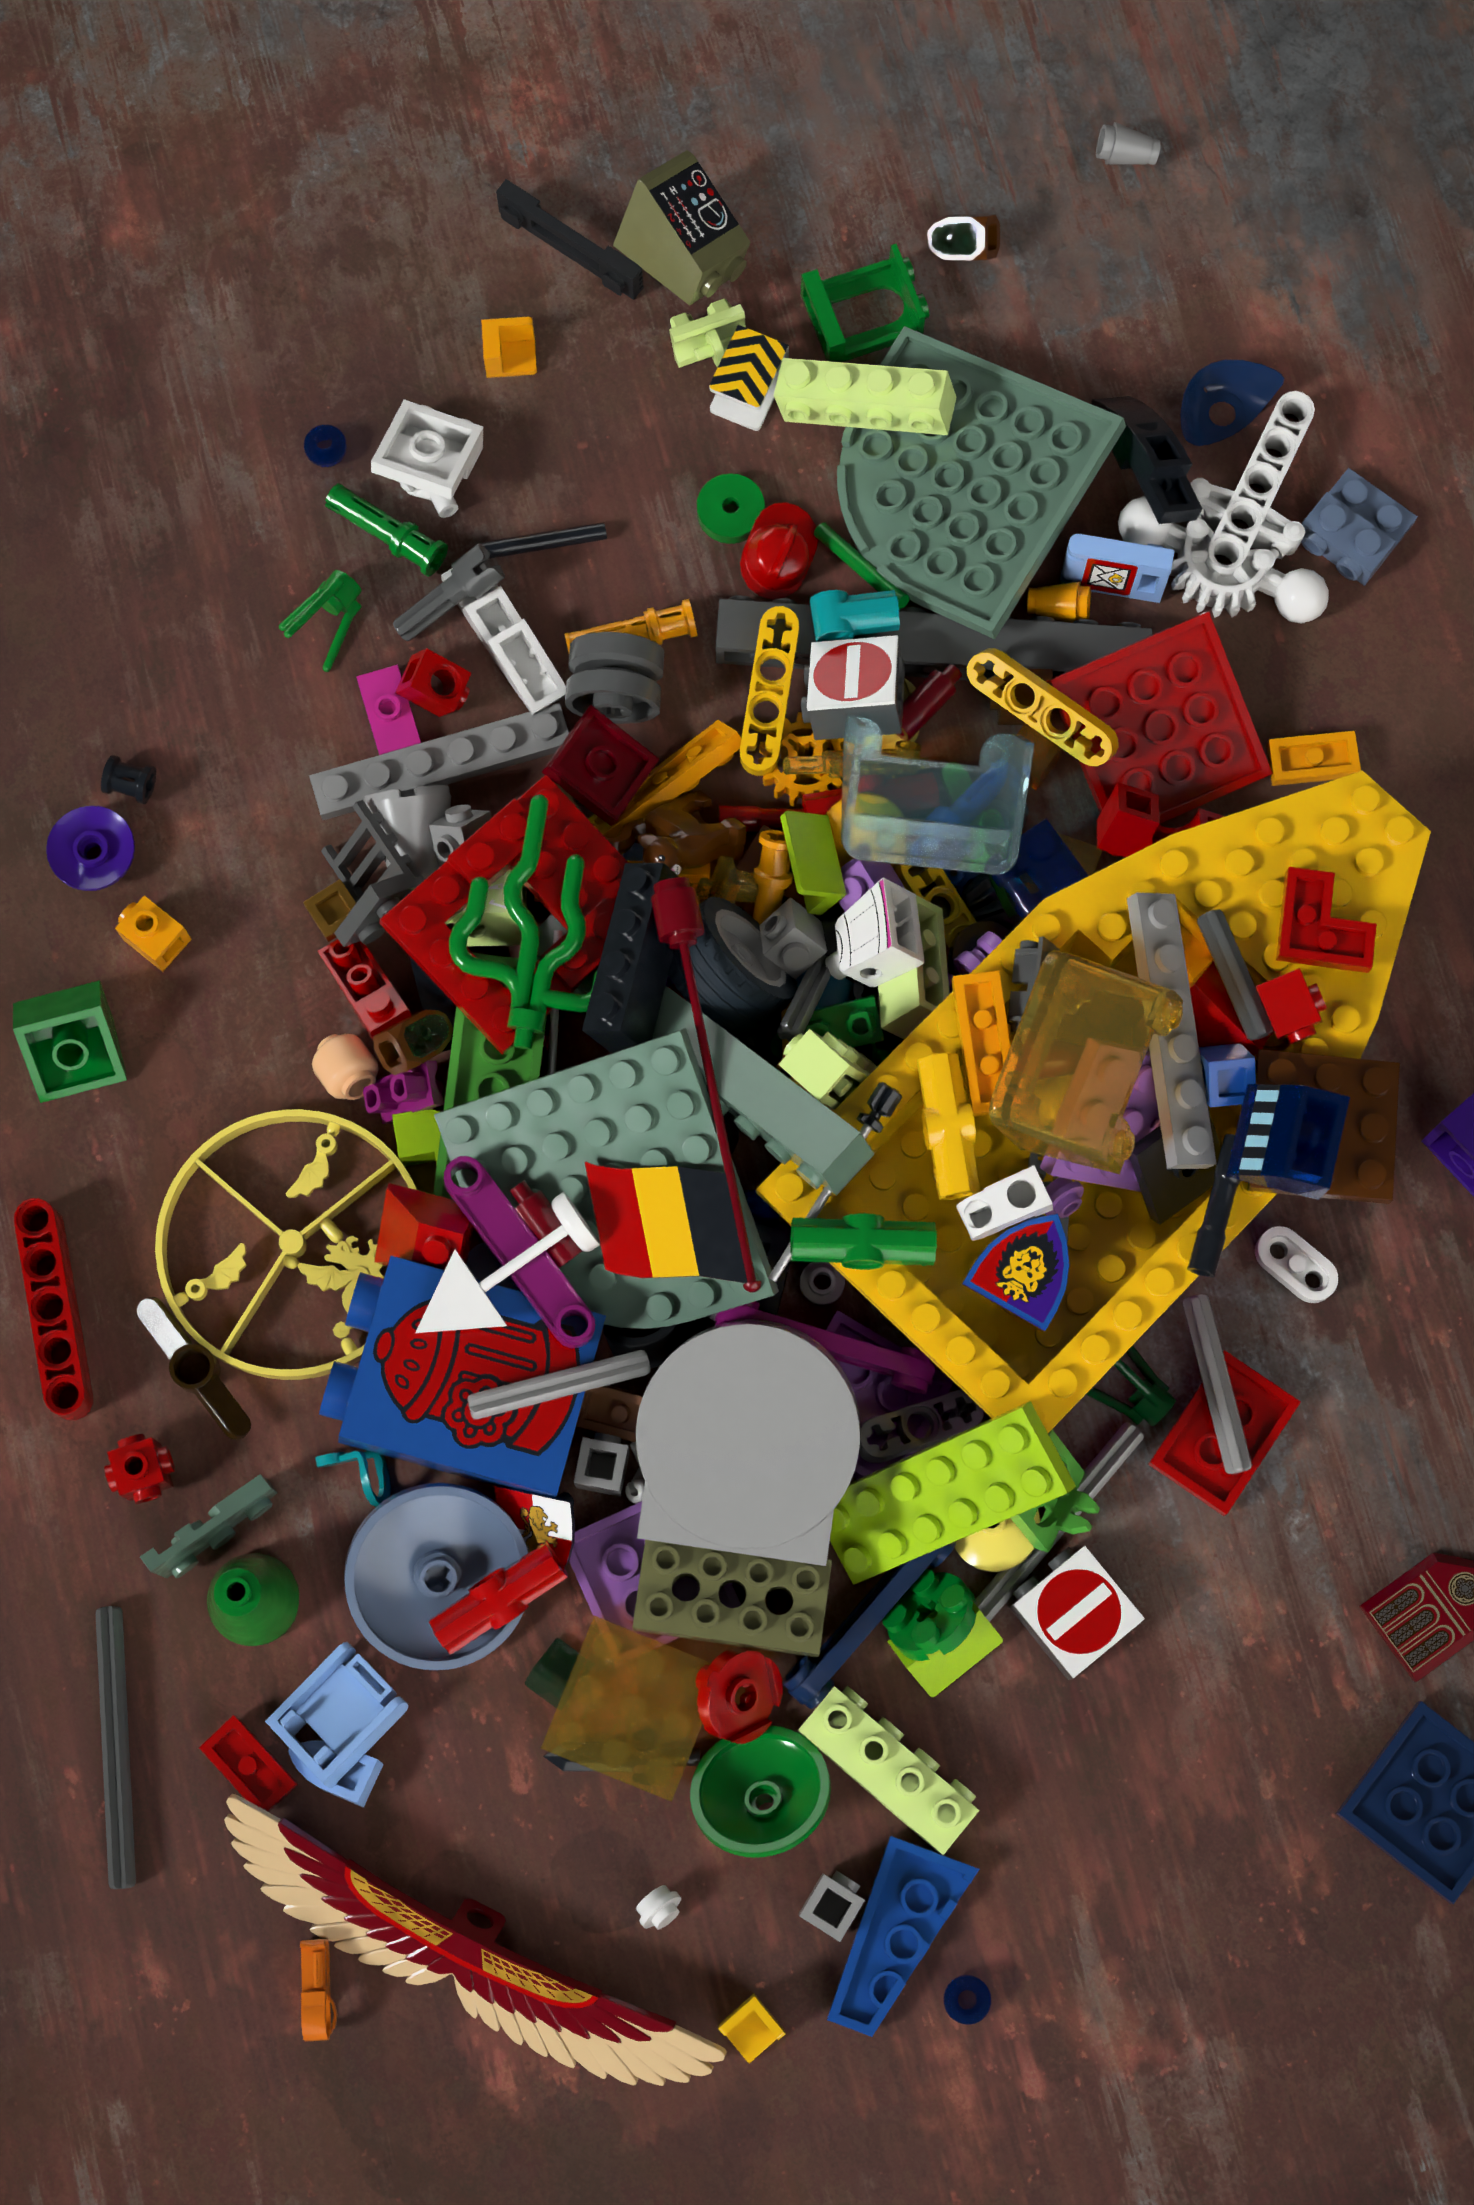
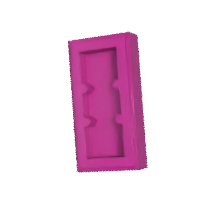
M398 665L356 676L379 755L420 744L421 741L409 701L395 693L402 678Z

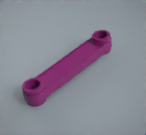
M460 1156L453 1159L446 1166L444 1185L447 1192L502 1266L538 1242L529 1227L479 1161L469 1156ZM461 1169H469L478 1178L472 1186L462 1188L453 1183V1175ZM546 1250L510 1275L551 1333L563 1346L580 1348L592 1339L595 1331V1319L592 1312ZM569 1316L581 1317L587 1324V1330L580 1336H569L561 1328L562 1321Z
M756 1301L716 1313L715 1325L735 1320L757 1319L773 1321L793 1327L819 1342L836 1360L892 1377L891 1384L914 1393L925 1394L936 1369L935 1364L919 1349L901 1347L899 1353L758 1310L760 1304Z

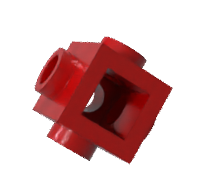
M144 1434L132 1435L117 1442L119 1448L107 1452L110 1464L104 1466L105 1476L111 1491H118L121 1497L129 1501L134 1500L135 1504H141L161 1497L162 1490L174 1487L170 1473L175 1472L171 1452L167 1445L162 1447L161 1443L154 1438L146 1439ZM142 1460V1470L138 1474L132 1475L129 1463Z

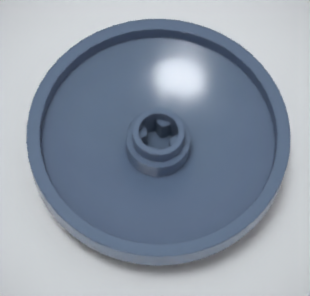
M428 1483L402 1490L374 1508L361 1523L351 1541L344 1571L345 1592L351 1615L369 1643L379 1652L400 1664L423 1670H449L471 1664L484 1658L499 1647L518 1625L523 1613L499 1629L494 1630L492 1627L451 1655L442 1647L434 1635L429 1620L470 1593L468 1590L485 1576L501 1567L504 1569L508 1568L528 1554L526 1543L510 1515L494 1500L474 1489L451 1483Z

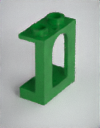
M897 243L891 245L889 259L824 280H821L817 269L801 274L800 294L826 361L845 362L891 347L904 326L922 334L924 333L925 319L929 318L928 304L923 293H916L912 283L915 281L913 266L908 257L902 258ZM880 289L891 290L900 296L903 301L904 310L898 320L844 338L831 304Z

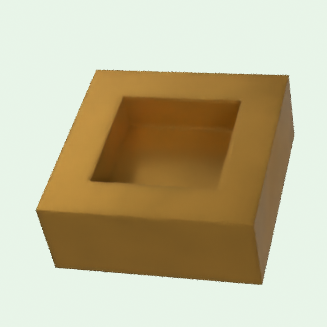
M341 879L304 901L303 904L327 941L330 942L336 938L335 931L355 906L356 902Z

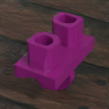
M436 1060L426 1061L407 1072L385 1076L376 1080L375 1084L364 1087L363 1095L366 1111L368 1113H381L382 1124H393V1114L433 1110L443 1105L442 1092L444 1086L441 1081L435 1078L438 1069Z

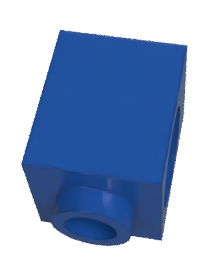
M1241 1043L1199 1047L1208 1106L1221 1107L1254 1103L1256 1098L1255 1057Z

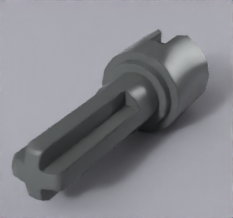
M481 543L476 544L452 563V575L394 620L393 625L396 632L405 641H411L467 596L477 599L483 596L505 578L504 571L500 565H494L483 571L480 565L490 558V552Z

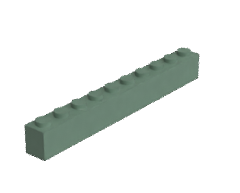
M552 914L539 927V948L536 961L553 945L554 930L563 931V935L568 932ZM598 967L572 993H589L592 989L594 975ZM665 986L652 1039L686 1028L707 1087L691 1004ZM703 1014L723 1116L727 1112L735 1116L736 1119L733 1122L750 1139L755 1140L759 1135L767 1141L764 1145L765 1148L784 1165L789 1160L798 1165L797 1173L813 1188L818 1189L822 1184L837 1196L875 1155L861 1132Z

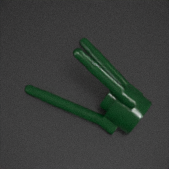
M1132 1345L1126 1353L1146 1379L1142 1380L1121 1359L1114 1366L1136 1387L1128 1398L1134 1405L1131 1407L1094 1387L1086 1395L1126 1415L1136 1425H1139L1144 1419L1153 1427L1171 1409L1176 1399L1167 1392L1169 1387L1157 1377Z

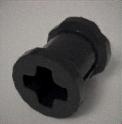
M111 755L102 773L101 791L105 794H111L114 791L136 798L138 803L146 804L154 790L156 768L150 765L141 768L121 762L120 757ZM122 778H129L135 780V782L123 780Z

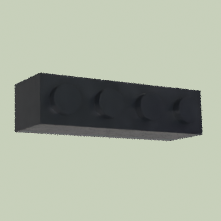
M625 863L582 1028V1031L609 1052H617L652 1040L675 950L670 948L669 943L659 941L651 903V897L654 895V884L665 879L679 877L665 863Z

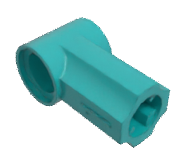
M828 590L817 593L810 598L816 642L853 639L856 635L897 631L900 628L899 606L895 590L848 595L847 592L842 590Z

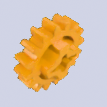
M798 712L797 722L791 724L785 718L780 754L781 759L787 763L782 773L776 766L771 773L764 775V786L775 784L774 797L778 799L785 793L790 795L789 805L793 807L797 803L798 798H802V795L843 788L844 783L840 778H849L851 774V767L845 763L852 761V750L842 749L847 744L848 738L815 740L811 723L803 722L802 712ZM775 732V733H769L768 735H771L772 737H776V732ZM760 742L759 753L771 758L772 754L765 752V742ZM828 747L834 757L833 768L829 766L830 762L824 758ZM808 756L813 757L812 763L808 760L802 764L797 762L798 757L803 760ZM765 757L759 758L758 764H762ZM806 783H814V784H810V785H801V784H806Z

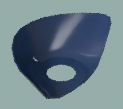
M1225 359L1213 362L1200 369L1189 381L1183 395L1180 415L1181 429L1185 440L1195 446H1204L1222 441L1238 433L1249 425L1284 384V377L1275 369L1245 360ZM1218 402L1230 404L1236 414L1234 421L1227 426L1214 424L1209 417V410L1212 405Z

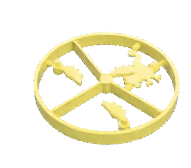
M303 1109L271 1111L248 1117L221 1130L203 1143L181 1167L168 1189L159 1214L155 1246L157 1271L161 1287L174 1315L184 1329L201 1346L208 1349L219 1360L246 1373L280 1380H302L330 1374L334 1361L302 1369H273L245 1363L229 1356L284 1266L289 1269H295L298 1266L300 1272L307 1276V1283L318 1285L323 1292L329 1289L337 1292L346 1287L342 1294V1302L347 1314L360 1272L384 1279L380 1270L386 1265L374 1263L377 1244L373 1243V1239L368 1241L369 1253L361 1255L359 1254V1247L352 1248V1243L358 1242V1238L350 1236L347 1237L346 1241H342L344 1238L343 1234L332 1219L394 1169H397L402 1175L408 1188L417 1190L405 1166L388 1146L368 1130L339 1116L320 1111ZM284 1122H312L328 1125L327 1134L320 1135L316 1140L317 1152L314 1161L304 1166L299 1178L285 1193L288 1198H296L301 1194L309 1197L314 1189L323 1188L324 1179L329 1177L327 1156L333 1155L337 1150L338 1145L334 1137L339 1134L340 1129L367 1141L389 1160L300 1232L292 1229L285 1232L280 1230L203 1163L212 1153L234 1138L260 1127ZM199 1167L280 1236L279 1246L282 1249V1253L221 1350L207 1342L195 1330L186 1318L181 1306L189 1301V1297L194 1301H200L206 1297L208 1289H229L232 1282L239 1281L240 1272L247 1266L243 1259L246 1254V1245L240 1243L226 1259L215 1265L213 1274L207 1278L190 1280L185 1287L186 1293H174L168 1271L167 1238L170 1221L181 1192ZM321 1228L332 1242L338 1243L337 1246L329 1244L326 1246L331 1254L324 1256L326 1262L341 1264L347 1270L340 1271L333 1265L315 1266L299 1263L297 1258L301 1257L306 1251V1239ZM341 1321L335 1325L333 1332L336 1337L342 1339L341 1347L346 1356L335 1361L352 1366L361 1360L365 1344L357 1348L354 1341L347 1337L353 1328L345 1326V1323Z

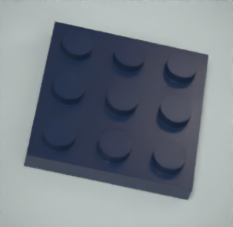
M1419 1701L1414 1705L1335 1814L1449 1904L1456 1902L1474 1877V1742L1422 1701Z

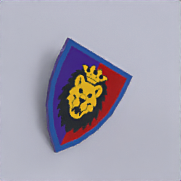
M1058 1214L1029 1219L1006 1230L988 1244L973 1264L962 1284L1039 1329L1046 1331L1065 1293L1069 1271L1067 1239Z

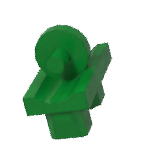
M874 995L815 1009L803 1033L804 1035L811 1029L823 1037L828 1031L837 1039H841L853 1048L885 1040Z

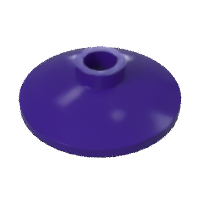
M84 806L66 813L55 823L48 836L46 854L52 871L64 884L77 890L97 891L115 884L127 873L134 859L135 841L129 825L119 814L101 806ZM91 848H101V854L98 858H87V852Z

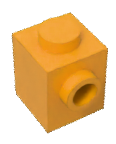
M145 895L138 903L132 902L122 911L118 918L119 924L115 927L123 941L162 972L192 940L180 923Z

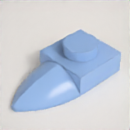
M325 1741L301 1743L313 1756L324 1745L329 1747ZM290 1748L288 1750L296 1769L309 1782L327 1793L363 1808L384 1765L378 1759L365 1754L330 1789L322 1784Z

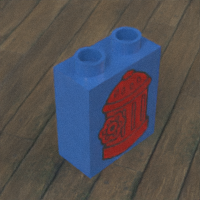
M390 1256L384 1279L360 1272L345 1322V1326L368 1332L359 1367L334 1361L319 1411V1415L343 1421L338 1436V1443L494 1486L498 1484L556 1497L585 1391L481 1419L472 1418L467 1401L468 1396L488 1389L592 1363L606 1315L592 1312L595 1319V1331L592 1339L580 1348H569L563 1346L554 1337L522 1292L495 1285L485 1293L507 1326L415 1333L445 1270ZM569 1316L562 1321L561 1328L567 1335L575 1337L582 1335L587 1330V1324L581 1317Z

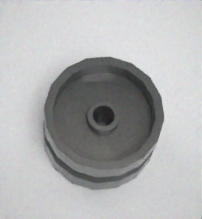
M595 632L576 637L570 643L568 664L569 670L573 675L567 679L566 707L574 714L582 716L585 710L592 705L612 722L618 724L641 723L654 719L660 714L661 686L656 682L663 677L664 649L654 641L628 633Z

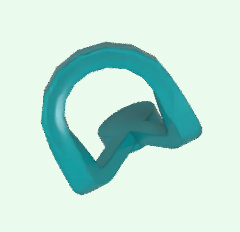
M353 1451L346 1454L345 1452H337L315 1457L317 1468L358 1461L362 1488L369 1503L377 1507L390 1497V1476L384 1455L370 1451ZM370 1458L374 1459L379 1480L378 1496L373 1492L369 1479L367 1459Z

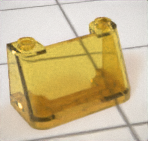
M1057 950L1050 951L1042 962L993 1091L989 1108L992 1124L1020 1150L1120 1174L1124 1161L1129 1159L1135 1145V1136L1131 1132L1128 1122L1123 1118V1114L1153 1034L1164 1037L1172 1029H1176L1179 1026L1183 1015L1182 998L1169 988L1080 956Z

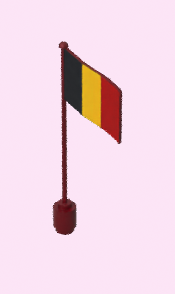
M669 878L653 885L654 895L651 897V903L659 941L669 943L671 949H680L725 1173L679 1166L618 1169L585 1162L604 1266L607 1271L643 1279L708 1277L745 1283L743 1287L746 1291L756 1292L761 1287V1281H756L689 947L697 944V937L705 932L696 889L691 887L689 878Z

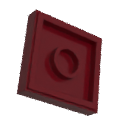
M590 705L542 770V773L547 775L553 782L562 787L604 822L612 826L653 770L659 758Z

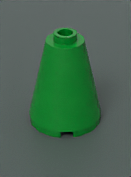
M261 1553L243 1554L225 1563L213 1577L207 1595V1608L215 1628L228 1640L245 1646L269 1644L283 1636L294 1623L299 1606V1585L291 1570L280 1560ZM246 1591L245 1596L241 1599L243 1592Z

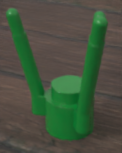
M334 570L329 578L323 581L310 597L279 624V629L284 631V636L290 638L321 607L335 616L340 612L345 613L322 669L324 672L331 670L353 617L362 607L356 601L362 592L361 587L346 573Z

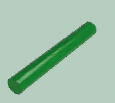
M821 523L816 527L814 536L877 592L895 590L899 610L908 604L909 596L883 578L876 571L877 568L867 561L861 553L829 525Z

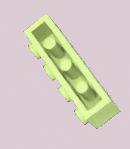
M792 358L782 359L773 395L785 422L948 435L957 398L949 373L946 370Z
M811 1029L804 1035L802 1033L798 1034L787 1044L783 1052L785 1057L778 1064L818 1101L834 1110L877 1068L864 1054L848 1046L841 1039H837L830 1032L827 1031L822 1037Z
M834 1686L799 1728L798 1732L811 1741L816 1748L939 1854L944 1855L980 1811L971 1804L976 1796L957 1779H954L949 1785L935 1772L940 1765L922 1749L918 1748L913 1754L899 1741L904 1734L886 1718L882 1717L877 1723L863 1710L867 1707L868 1703L851 1688L846 1686L841 1692Z

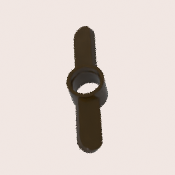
M149 1297L141 1300L137 1307L138 1317L170 1359L169 1372L173 1381L185 1391L194 1393L227 1437L234 1440L244 1438L251 1429V1421L219 1378L221 1370L218 1359L205 1347L192 1343L160 1299ZM192 1354H204L210 1362V1370L207 1377L197 1384L190 1385L184 1383L180 1377V1367L183 1361Z

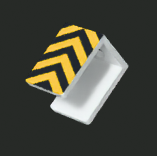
M738 325L709 385L710 391L716 393L710 405V412L754 431H759L775 399L773 395L783 358H788L789 345Z

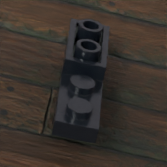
M1131 396L1092 399L1090 404L1124 418L1126 427L1114 445L1112 452L1121 470H1133L1158 524L1197 520L1202 507L1186 476L1192 466V462L1166 422L1152 408Z

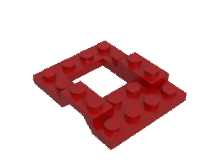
M547 775L542 777L517 800L514 798L456 848L448 855L447 861L380 918L379 922L502 1055L513 1046L516 1031L507 1027L511 1006V993L509 989H506L496 979L478 977L463 972L454 964L449 953V937L452 930L446 924L467 907L472 880L475 877L482 876L487 879L490 887L509 869L513 870L522 855L531 799L535 795H544L548 800V810L540 858L535 872L524 885L568 931V926L561 910V893L566 862L573 854H578L584 859L585 865L579 905L586 921V936L581 949L572 959L561 965L554 972L550 990L572 993L599 966L625 863H629ZM566 932L559 940H557L550 948H548L540 956V959L536 962L535 972L539 962L545 957V955L548 952L559 946L565 940L568 932ZM468 949V952H469L472 956L476 957V956ZM547 1008L546 1016L554 1009Z

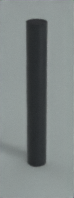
M603 522L482 542L481 544L490 552L489 559L606 540L607 534L605 523Z

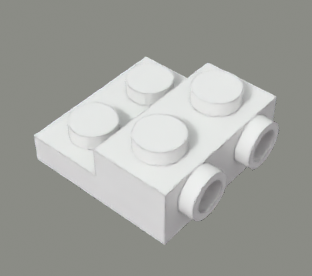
M403 400L371 460V472L451 500L462 478L468 479L483 449V426L474 424L467 419L457 418L436 411L426 405Z

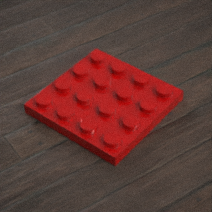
M1209 611L1047 680L1048 684L1109 725L1118 737L1119 747L1117 752L1106 763L1100 766H1088L1079 761L1099 813H1101L1118 782L1159 795L1160 823L1273 774ZM1058 708L1067 731L1071 724L1070 716L1065 710ZM1082 724L1080 729L1071 738L1074 741L1082 735L1080 732L1086 726ZM1100 736L1089 739L1092 742L1090 750L1096 754L1103 750L1100 746L1102 742Z

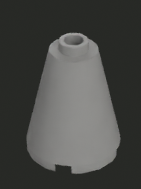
M449 786L414 787V790L407 791L393 789L364 797L365 804L372 814L380 812L384 818L380 826L386 835L394 833L398 839L394 847L400 856L408 854L412 862L408 868L415 878L423 876L426 879L439 868L429 824L444 817L445 810L451 808ZM385 857L384 862L386 864V867L388 868V866L391 863L389 862L387 857Z

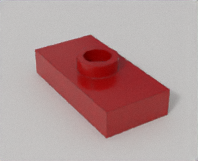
M233 1715L199 1747L244 1799L267 1812H270L298 1785L296 1780L237 1715Z

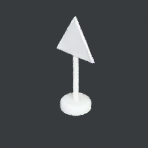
M563 1191L552 1201V1209L562 1225L478 1283L455 1249L415 1333L507 1326L485 1292L568 1234L576 1245L585 1252L594 1250L600 1245V1242L576 1206Z

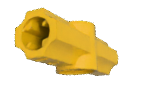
M937 1053L919 1058L917 1066L924 1109L921 1111L922 1129L926 1148L931 1150L933 1170L939 1200H955L972 1196L980 1192L973 1144L976 1142V1130L970 1102L966 1103L963 1076L958 1053Z

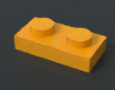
M1355 731L1269 739L1266 744L1268 762L1273 773L1270 775L1272 786L1336 780L1361 771Z

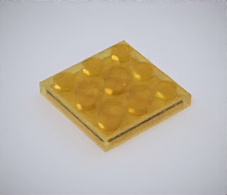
M593 1616L541 1749L672 1802L702 1726L697 1707L699 1690L696 1687V1676L704 1665H710L711 1663Z

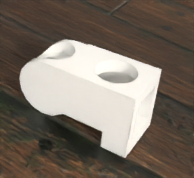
M1035 1165L983 1188V1191L964 1199L956 1205L973 1241L995 1234L1033 1216L1037 1217L1053 1210V1203Z

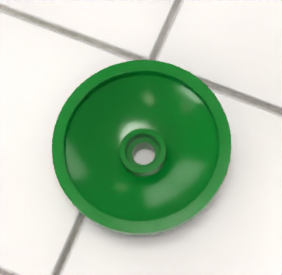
M769 1726L760 1737L744 1744L721 1739L707 1751L699 1762L690 1788L692 1812L700 1830L707 1839L728 1853L753 1858L783 1853L808 1838L822 1821L831 1795V1781L828 1768L816 1746L801 1734L778 1726ZM764 1803L773 1804L769 1809L759 1810L760 1806Z

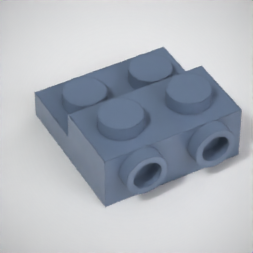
M1348 468L1329 493H1325L1302 522L1305 528V535L1301 543L1310 553L1316 556L1322 555L1336 565L1337 570L1342 576L1352 581L1357 580L1365 586L1414 525L1418 516Z

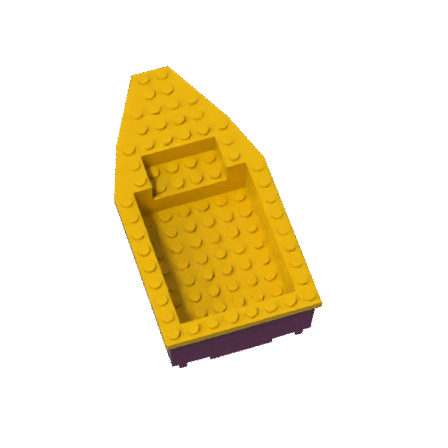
M1362 770L1172 834L1044 898L970 974L1000 971L1006 1018H1008L1011 991H1027L1028 984H1014L1012 982L1015 949L1020 948V943L1023 940L1039 943V937H1045L1060 949L1063 958V972L1061 978L1056 980L1055 988L1058 1017L1056 1023L1051 1025L1050 1039L1086 1046L1088 1039L1091 1038L1133 1048V1027L1144 1018L1127 898L1137 892L1175 894L1189 984L1213 960L1198 926L1197 919L1208 911L1218 909L1224 913L1255 987L1298 968L1301 969L1308 986L1317 983L1327 1007L1326 1010L1319 1012L1323 1022L1314 1026L1317 1034L1290 1044L1288 1037L1279 1040L1275 1032H1273L1261 1050L1360 1059L1378 1021L1431 831ZM1288 867L1335 873L1330 917L1377 924L1373 967L1369 973L1276 961L1285 872ZM952 991L833 1111L860 1131L863 1124L856 1118L860 1112L870 1113L871 1109L867 1101L879 1082H884L890 1087L897 1089L902 1096L890 1117H880L879 1121L884 1127L882 1131L877 1133L871 1130L865 1139L875 1155L837 1196L834 1193L830 1195L817 1218L842 1219V1217L849 1214L867 1213L884 1217L885 1221L935 1222L937 1249L936 1260L933 1266L884 1264L882 1268L857 1270L845 1268L842 1266V1263H829L991 1418L1031 1401L1047 1433H1049L1199 1276L1188 1271L1187 1267L1198 1229L1203 1223L1212 1187L1160 1225L1150 1219L1141 1192L1078 1181L1083 1186L1084 1193L1080 1198L1082 1200L1081 1206L1073 1214L1069 1215L1067 1241L1069 1271L1067 1286L1058 1310L1046 1331L1039 1329L963 1285L962 1283L973 1264L988 1244L1006 1230L1025 1222V1220L995 1234L973 1241L956 1208V1205L966 1198L939 1200L933 1170L931 1150H927L923 1136L921 1111L924 1109L917 1061L919 1058H924L931 1054L958 1053L963 1076L966 1103L969 1102ZM1007 1024L1020 1106L1019 1110L974 1116L976 1142L973 1144L980 1192L984 1190L983 1188L1028 1168L1029 1155L1035 1143L1044 1137H1052L1074 1076L1032 1082L1030 1078H1022L1019 1075L1018 1049L1022 1040H1031L1034 1035L1042 1037L1032 1029H1030L1029 1035H1016L1011 1033V1025ZM1253 1103L1221 1107L1208 1106L1221 1147L1226 1134L1247 1138ZM1044 1155L1038 1156V1160H1043ZM791 1160L785 1165L781 1163L756 1188V1193L790 1226L793 1218H805L825 1187L821 1184L818 1189H815L797 1173L796 1169L799 1166ZM1046 1173L1042 1182H1053V1176ZM1243 1175L1242 1181L1237 1187L1225 1230L1226 1239L1223 1250L1277 1195V1193L1248 1191L1249 1175Z

